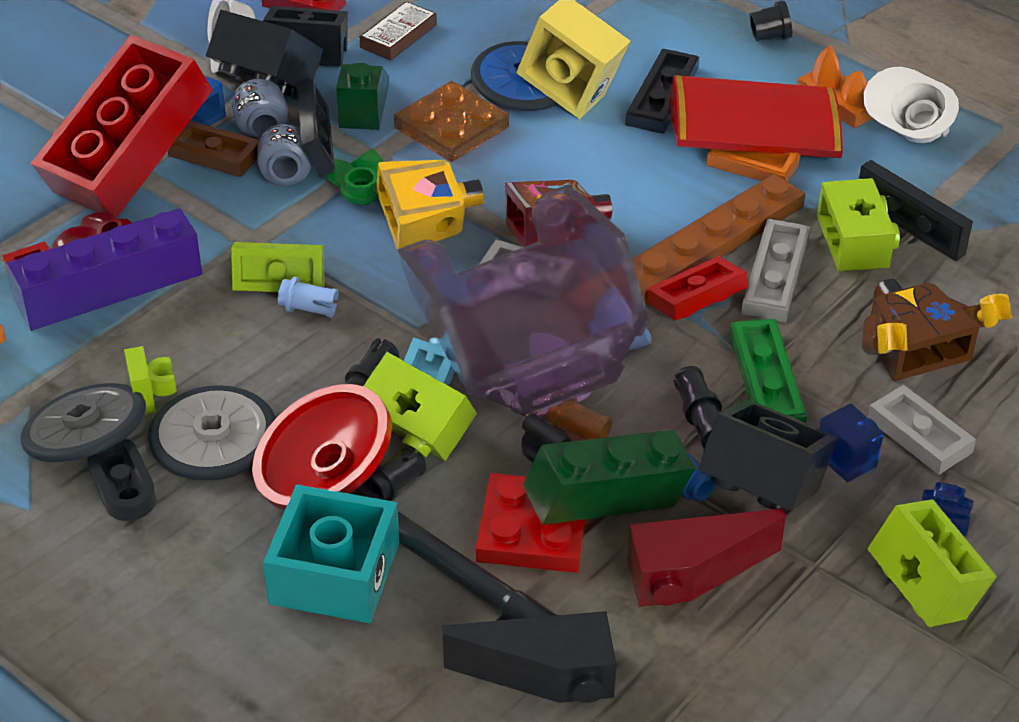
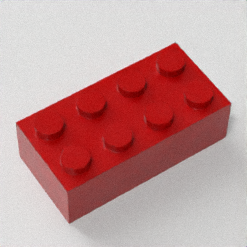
M130 34L30 164L53 193L93 211L112 213L117 219L213 89L193 58Z

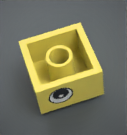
M558 0L539 17L516 73L580 120L605 96L631 41L575 0Z

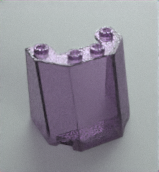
M570 184L544 193L535 202L532 210V219L539 239L538 242L455 274L447 251L441 244L433 240H422L397 250L410 290L467 394L482 400L484 398L509 407L512 412L525 417L530 413L537 414L617 382L625 367L622 361L636 336H642L649 323L625 234Z

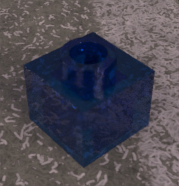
M852 403L821 418L819 429L839 437L829 466L848 483L878 466L884 432L872 419L867 418Z

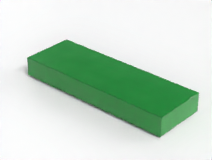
M776 319L730 322L729 336L748 399L806 423L807 414Z

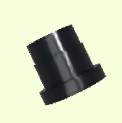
M784 0L776 1L772 7L750 13V26L755 41L780 36L783 40L792 38L791 17Z

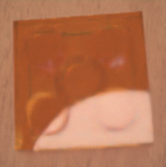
M453 81L448 82L394 114L395 129L451 163L509 127V113Z

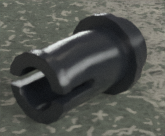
M407 446L381 466L379 465L363 485L385 500L392 501L398 495L399 489L425 473V459L419 452L409 460L408 457L414 454L416 449Z

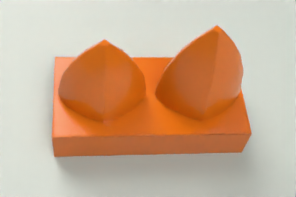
M828 46L817 57L813 70L798 78L797 85L834 88L841 120L853 128L872 119L864 106V90L868 82L862 71L853 72L848 77L841 74L840 63L833 46Z

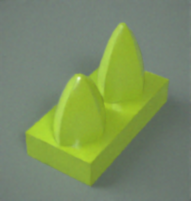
M234 242L231 247L232 291L279 292L283 279L291 280L293 277H299L301 283L325 288L324 245Z

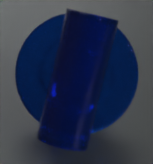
M936 482L934 490L924 489L921 497L922 501L933 499L960 533L965 537L967 536L971 519L970 513L973 510L974 501L965 497L966 489L943 482Z

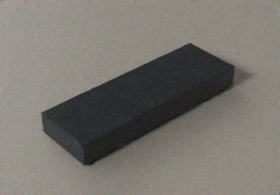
M663 48L626 113L625 125L664 134L672 120L669 98L673 76L694 77L699 68L700 57Z
M308 77L297 82L301 144L320 177L334 172L335 168L329 107L313 79Z
M869 160L861 165L859 179L873 178L879 194L884 195L887 200L888 215L891 222L896 223L899 227L954 261L966 255L973 224L971 219L873 160Z

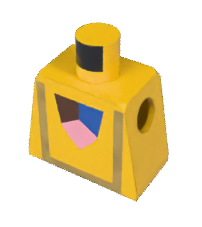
M445 160L378 163L376 192L398 253L458 235L463 229L465 208L483 205L484 203L483 188L480 180L457 183L450 163Z

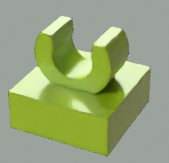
M143 346L124 349L132 393L140 392L146 402L144 415L156 413L153 394L169 396L177 392L171 359L169 357H159L150 361L147 365Z

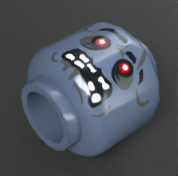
M261 78L252 79L241 84L234 92L232 109L237 127L245 136L259 140L262 134L272 126L287 124L289 119L288 107L284 94L277 84Z
M280 124L272 126L262 134L258 141L257 164L260 173L267 181L277 186H292L304 180L310 172L312 162L302 147L299 128L293 125Z

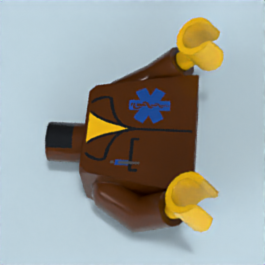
M886 279L875 288V299L873 300L871 315L864 321L862 349L868 355H880L893 381L972 360L979 328H990L995 326L998 320H1009L1012 318L1009 297L1007 294H993L983 297L978 305L967 306L949 298L935 284L924 283L903 289L895 279Z

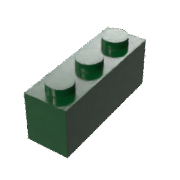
M675 430L541 445L523 483V487L541 524L546 525L674 507L696 468Z

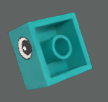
M296 484L263 561L268 604L371 624L400 544L397 502Z

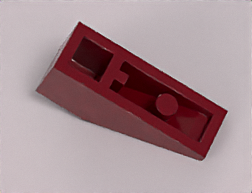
M784 508L630 524L627 560L639 607L653 605L669 606L675 603L692 601L781 551L786 521Z

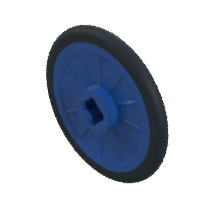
M511 41L491 46L481 52L472 64L471 79L474 87L485 99L495 105L516 111H537L558 104L516 73L529 43L527 41Z

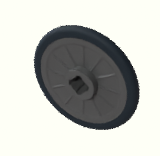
M118 383L95 384L70 391L48 402L30 417L21 433L22 448L32 458L44 462L75 461L98 454L116 445L137 428L145 414V399L140 392L132 393L131 386Z

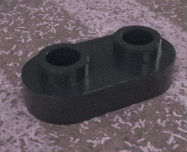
M125 438L109 449L87 457L91 477L110 516L122 521H132L140 519L152 511L156 504L153 480L136 445L131 440Z

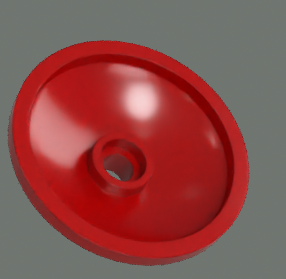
M339 384L325 387L300 398L271 423L257 446L252 467L253 479L257 489L269 503L283 510L286 509L296 484L352 494L375 472L388 448L392 432V422L386 405L372 390L354 384Z

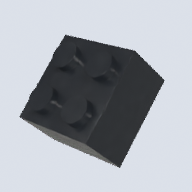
M220 9L205 56L219 63V71L235 76L237 81L245 83L258 78L270 80L279 86L285 96L293 97L294 91H297V82L308 77L314 81L324 49L292 29Z
M746 399L717 414L698 470L711 475V482L723 489L730 491L743 489L758 496L757 502L771 510L784 508L785 511L786 509L792 511L819 491L839 437Z

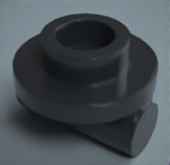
M535 413L528 414L523 420L522 429L525 430V434L522 437L521 448L524 456L531 462H534L541 445L571 442L569 435L563 429L550 425Z

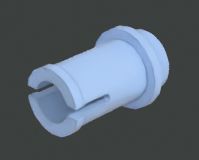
M293 277L291 280L283 279L278 293V305L284 306L286 312H293L294 309L332 318L337 308V303H333V300H338L339 291L334 288L328 289L301 283L299 277Z

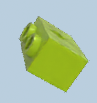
M873 178L822 182L817 218L838 272L889 268L893 249L899 247V228L896 223L891 222L888 215L887 200L884 195L879 194Z
M386 352L363 386L375 392L384 402L391 416L392 431L404 438L401 443L405 447H414L416 449L415 454L420 452L424 459L431 453L439 459L446 461L477 415V412L464 394Z
M933 499L896 505L867 548L882 567L885 575L894 582L912 605L915 613L923 619L928 627L966 620L997 577Z

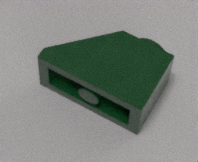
M365 63L342 64L336 86L339 128L380 129L389 86V75L383 66H373Z

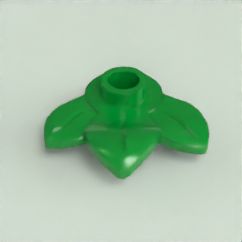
M370 149L352 163L334 159V172L326 175L330 182L340 187L341 196L346 201L356 205H367L379 198L376 192L378 163L384 161L374 149Z

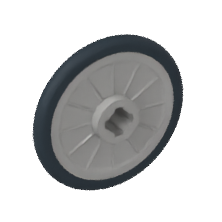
M224 385L205 386L184 392L168 401L157 412L151 422L148 443L155 459L168 471L193 480H221L244 473L253 467L257 446L265 431L276 418L270 406L262 398L248 390Z

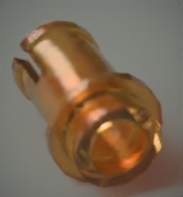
M571 394L566 397L558 395L553 400L547 413V420L553 423V426L566 429L586 440L608 437L613 423L610 417H605L577 403V398Z

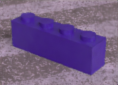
M181 208L170 212H162L154 217L132 224L118 226L112 230L84 239H77L40 253L29 254L24 258L7 263L16 304L30 331L203 275L197 233Z

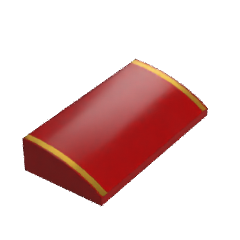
M673 76L669 108L677 146L774 154L797 152L801 156L842 157L841 117L836 92L832 87Z

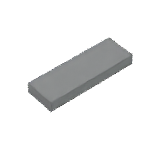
M767 219L748 288L744 296L741 314L787 322L809 239L810 226Z

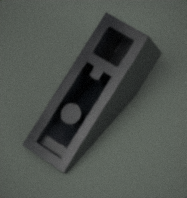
M607 611L442 625L443 663L445 669L558 703L575 701L591 703L600 699L614 698L617 664Z

